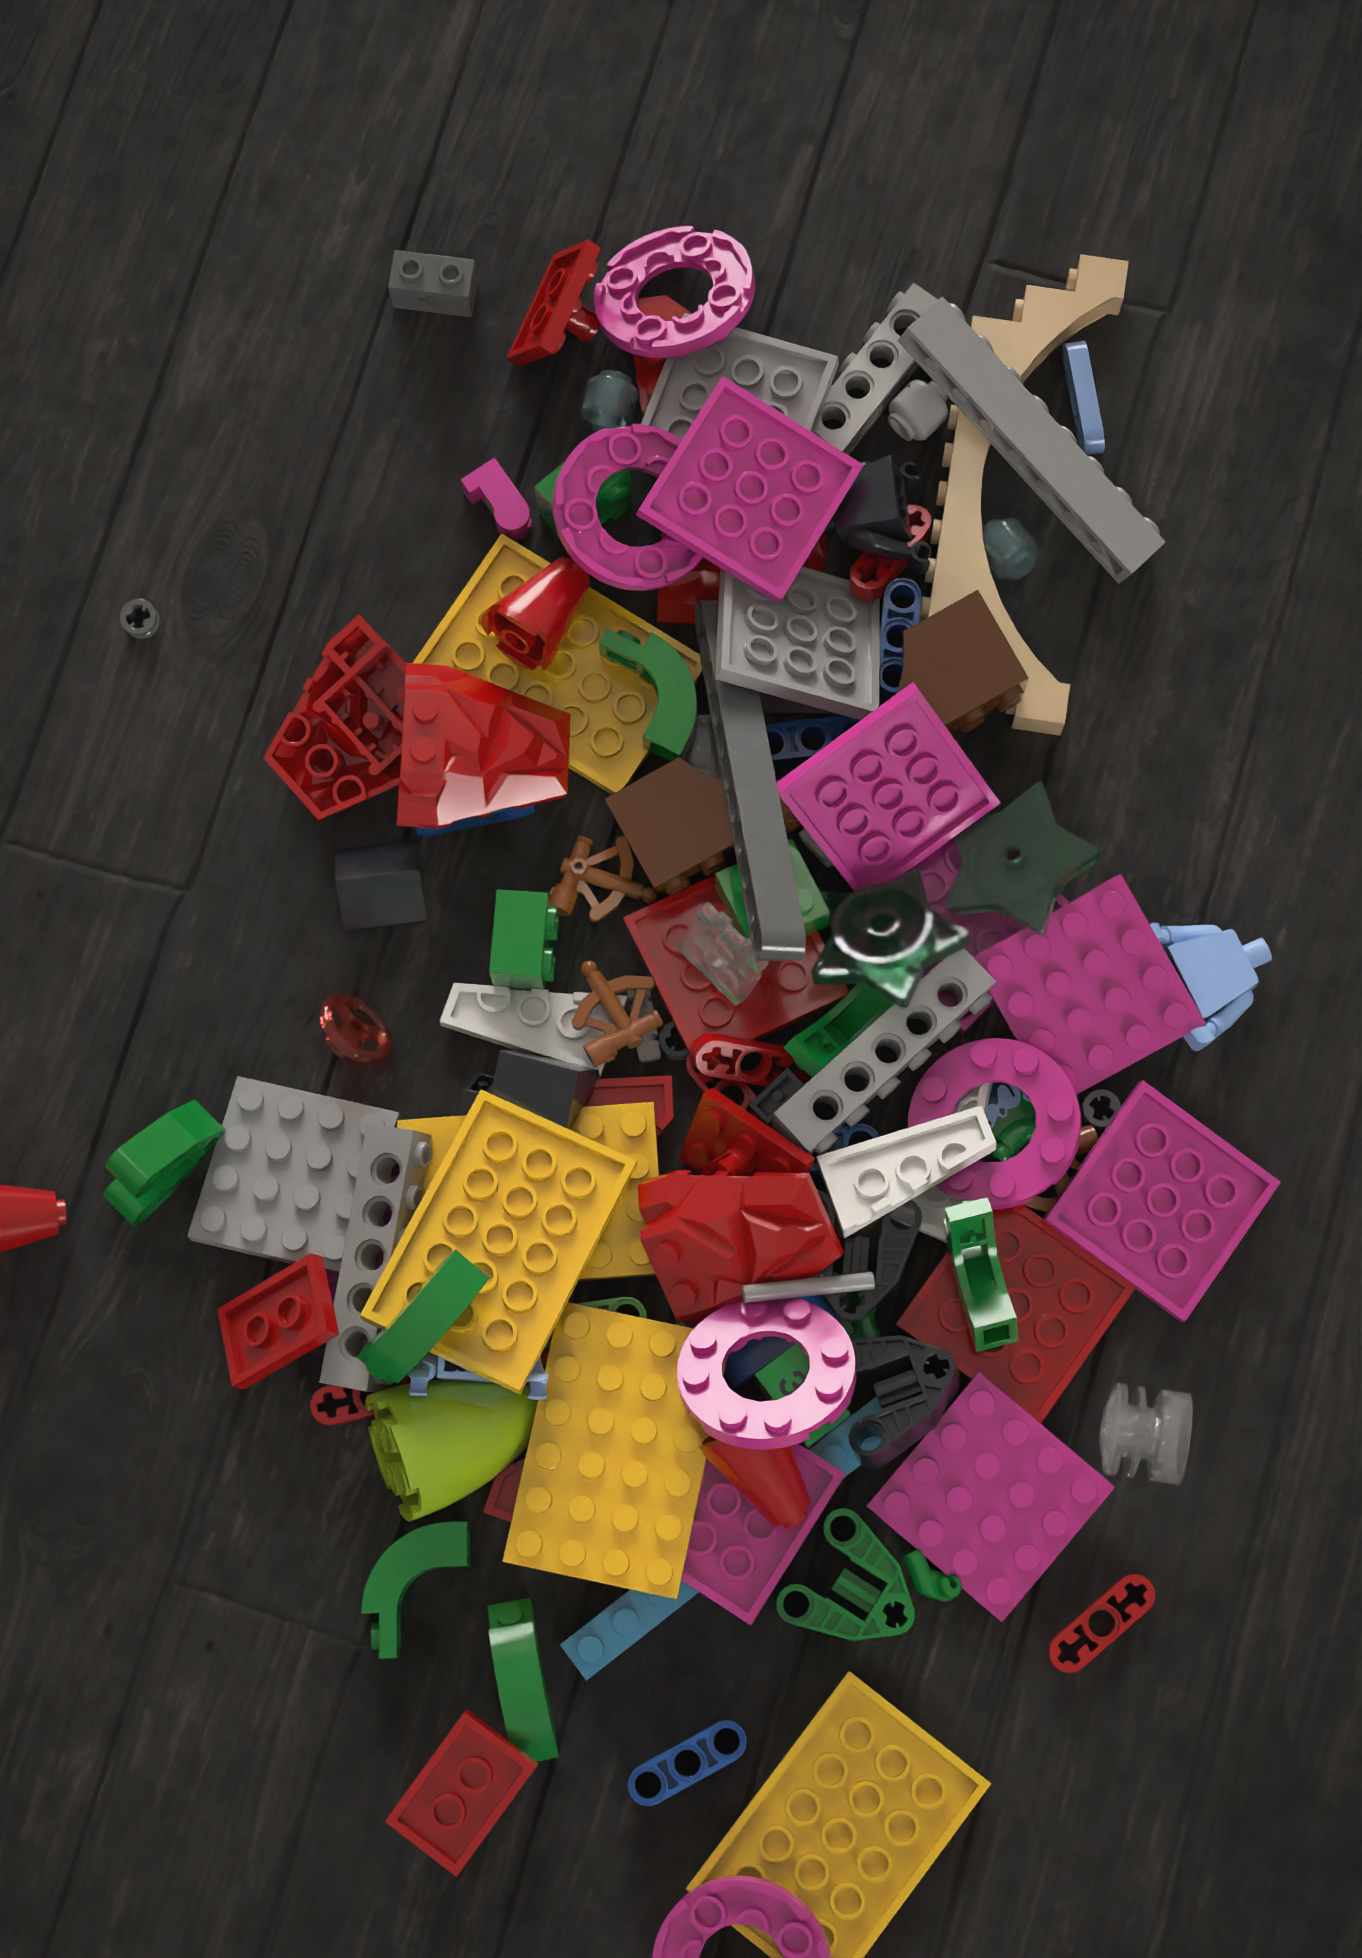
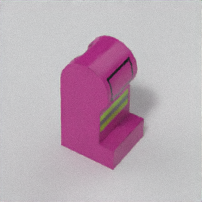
M495 458L461 479L465 496L472 505L483 500L495 518L496 528L500 535L504 534L513 541H518L529 534L531 529L529 507Z

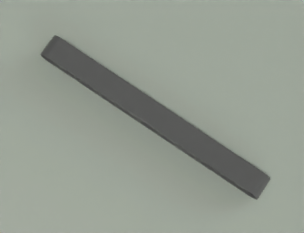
M699 599L695 609V630L754 957L756 961H801L804 958L806 946L805 927L759 691L715 679L719 600Z

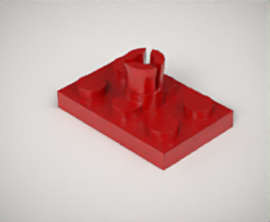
M587 239L553 255L506 357L508 361L520 367L546 356L556 354L566 339L564 330L576 336L583 343L589 342L594 337L600 327L595 311L582 304V298L579 296L584 285L591 281L598 269V263L595 261L601 247Z
M713 1087L702 1095L678 1158L701 1175L713 1176L717 1171H730L731 1176L753 1177L756 1172L809 1173L815 1160L813 1156Z
M312 1253L217 1309L231 1385L243 1390L339 1335L324 1260L322 1256Z
M466 1709L385 1822L457 1877L537 1767L538 1763Z

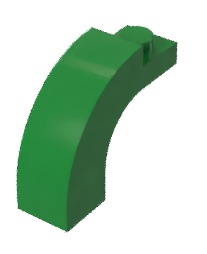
M606 628L599 641L600 655L644 677L652 685L658 697L655 714L642 736L643 748L670 762L678 757L684 760L693 742L697 724L696 690L687 665L669 643L652 632L644 646L640 645V640L629 632L618 630L615 633Z
M890 956L873 967L826 1015L794 1036L784 1049L793 1057L796 1065L813 1078L917 983Z
M988 1197L975 1201H962L955 1206L945 1208L946 1219L943 1220L950 1262L976 1352L1018 1342L1017 1317L1000 1267L995 1242L993 1211Z
M455 1249L435 1268L398 1315L363 1348L357 1358L366 1365L368 1372L375 1378L384 1380L390 1386L394 1382L398 1384L454 1324L489 1280V1277Z
M442 1522L415 1529L392 1544L377 1561L364 1589L361 1614L379 1613V1622H372L371 1646L372 1649H379V1659L401 1658V1607L405 1593L413 1581L425 1572L436 1568L471 1567L470 1522Z
M531 1597L487 1606L493 1664L508 1740L536 1762L558 1758L555 1724L543 1676Z

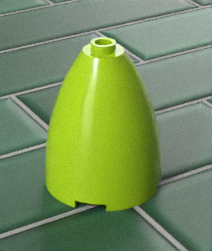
M431 1379L427 1384V1396L409 1395L411 1383L367 1395L365 1399L367 1410L374 1409L375 1420H372V1426L368 1427L376 1460L387 1489L391 1488L396 1496L400 1495L404 1504L398 1505L400 1514L406 1521L410 1522L468 1496L491 1481L528 1447L538 1403L537 1399L527 1398L530 1394V1386L525 1385L519 1395L494 1382Z

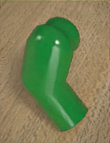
M915 1549L902 1555L914 1587L920 1595L941 1602H947L960 1594L962 1590L960 1579L955 1574L950 1573L947 1576L944 1572L930 1569L921 1549Z

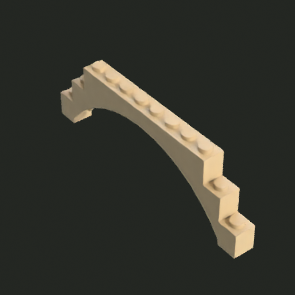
M1080 254L1077 269L1069 268L1066 290L1027 285L1024 299L1015 300L1012 321L973 316L971 328L976 334L984 336L991 343L994 354L1004 365L1014 368L1021 378V383L1024 384L1030 374L1058 346L1079 330L1107 314L1119 315L1124 299L1129 261ZM951 405L947 429L955 430L953 443L945 442L942 467L949 468L948 481L939 482L936 505L944 506L942 520L934 519L930 544H937L938 548L936 559H928L930 566L925 574L924 582L932 583L930 597L922 596L919 621H923L974 591L979 590L1029 677L1024 694L1021 696L1022 701L1006 710V714L1013 715L1011 728L1060 736L1065 725L1070 684L1059 683L1024 642L1001 602L990 573L983 542L981 491L983 468L991 443L956 405Z

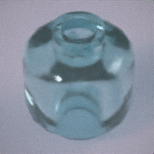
M603 370L600 372V375L593 376L587 382L581 406L582 415L588 422L592 423L591 428L596 432L605 428L627 427L633 420L638 390L631 383V378L628 375L619 371Z
M1015 518L995 519L985 525L982 529L983 542L989 568L993 574L1001 579L1011 578L1014 580L1028 574L1037 562L1036 557L1039 546L1021 521Z

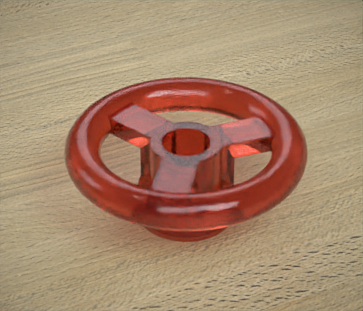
M343 993L330 995L323 1001L319 1013L320 1022L326 1034V1042L336 1055L346 1059L351 1058L364 1064H377L388 1057L392 1046L389 1029L382 1017L369 1004L355 996ZM348 1008L360 1013L371 1025L364 1024L362 1020L354 1017ZM333 1010L341 1019L336 1025L332 1017ZM367 1039L379 1042V1047L375 1051H365L360 1048Z

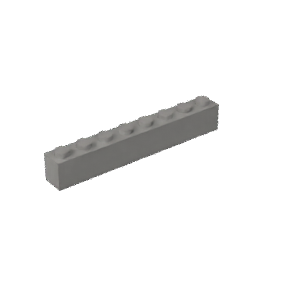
M942 296L915 320L897 341L1119 584L1137 570L1165 543L1164 539L1160 536L1158 527L1153 521L1143 517L1134 508L1130 496L1122 488L1114 486L1104 475L1102 465L1095 458L1084 453L1077 445L1073 433L1068 428L1060 426L1049 414V409L1045 402L1038 396L1032 395L1024 387L1016 370L1009 365H1004L994 354L991 343L984 336L976 334L965 322V316L956 305L948 303Z

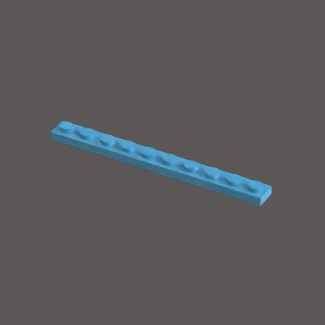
M876 1396L809 1449L846 1473L844 1478L861 1465L849 1444L848 1435L850 1428L860 1419L882 1411L878 1397ZM876 1436L868 1437L861 1444V1449L867 1451L874 1450L881 1443V1438ZM682 1580L677 1599L629 1590L560 1644V1646L587 1681L699 1593V1591Z

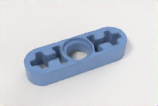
M1085 341L1064 343L1062 350L1063 365L1079 447L1086 455L1103 453L1105 449L1104 430L1087 344Z

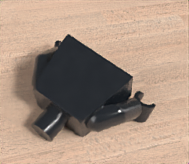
M890 455L875 462H860L863 464L862 469L821 536L837 532L848 550L876 554L897 561L905 558L907 559V567L912 573L918 575L925 574L930 566V561L927 559L930 557L931 547L924 541H918L911 547L907 546V542L912 541L906 494H916L920 490L922 478L917 475V465L914 462L908 461L904 462L900 469H898Z

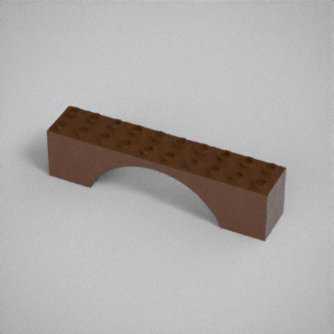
M979 590L903 631V671L897 693L914 682L950 733L961 728L963 733H967L984 723V717L993 709L998 708L999 712L1002 713L1022 701L1021 696L1024 694L1029 677ZM679 757L605 798L607 805L659 896L665 893L668 896H672L692 886L689 880L704 872L706 877H709L728 866L726 859L736 854L723 781L693 768ZM779 796L787 834L799 827L801 823Z

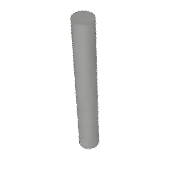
M873 1272L742 1285L741 1290L743 1302L748 1303L872 1290L875 1288Z

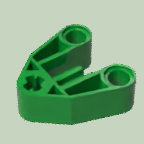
M196 1100L169 1111L120 1146L110 1156L105 1164V1168L116 1179L105 1190L104 1198L133 1227L139 1225L198 1168L214 1149L218 1138L220 1139L225 1134V1128Z
M847 1508L832 1511L825 1518L822 1525V1534L825 1541L849 1557V1561L885 1583V1586L882 1590H879L844 1567L831 1590L866 1612L867 1615L864 1620L856 1617L829 1598H823L808 1587L800 1584H791L778 1593L776 1599L778 1615L790 1624L851 1641L894 1636L907 1632L913 1625L915 1610L900 1564L854 1511ZM838 1516H845L854 1524L855 1532L853 1537L846 1542L836 1540L830 1532L831 1522ZM792 1591L803 1593L808 1600L807 1611L800 1617L789 1616L783 1608L785 1596ZM894 1602H897L903 1606L900 1613L905 1617V1620L901 1626L894 1622V1628H891L885 1624L887 1615L882 1611L887 1604L890 1607H894Z

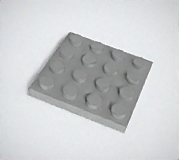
M684 313L683 318L689 317L691 314ZM735 327L725 339L690 353L686 357L666 358L641 424L663 429L683 439L720 378L724 376L813 433L839 365L838 356Z
M801 567L783 599L777 604L720 568L716 680L862 720L879 707L880 598L874 601L859 600L850 592L849 580Z
M237 1076L222 1124L226 1132L220 1139L218 1138L187 1235L191 1241L289 1264H294L312 1253L323 1257L326 1272L339 1275L366 1124L370 1123L397 1128V1120L402 1118L400 1113Z

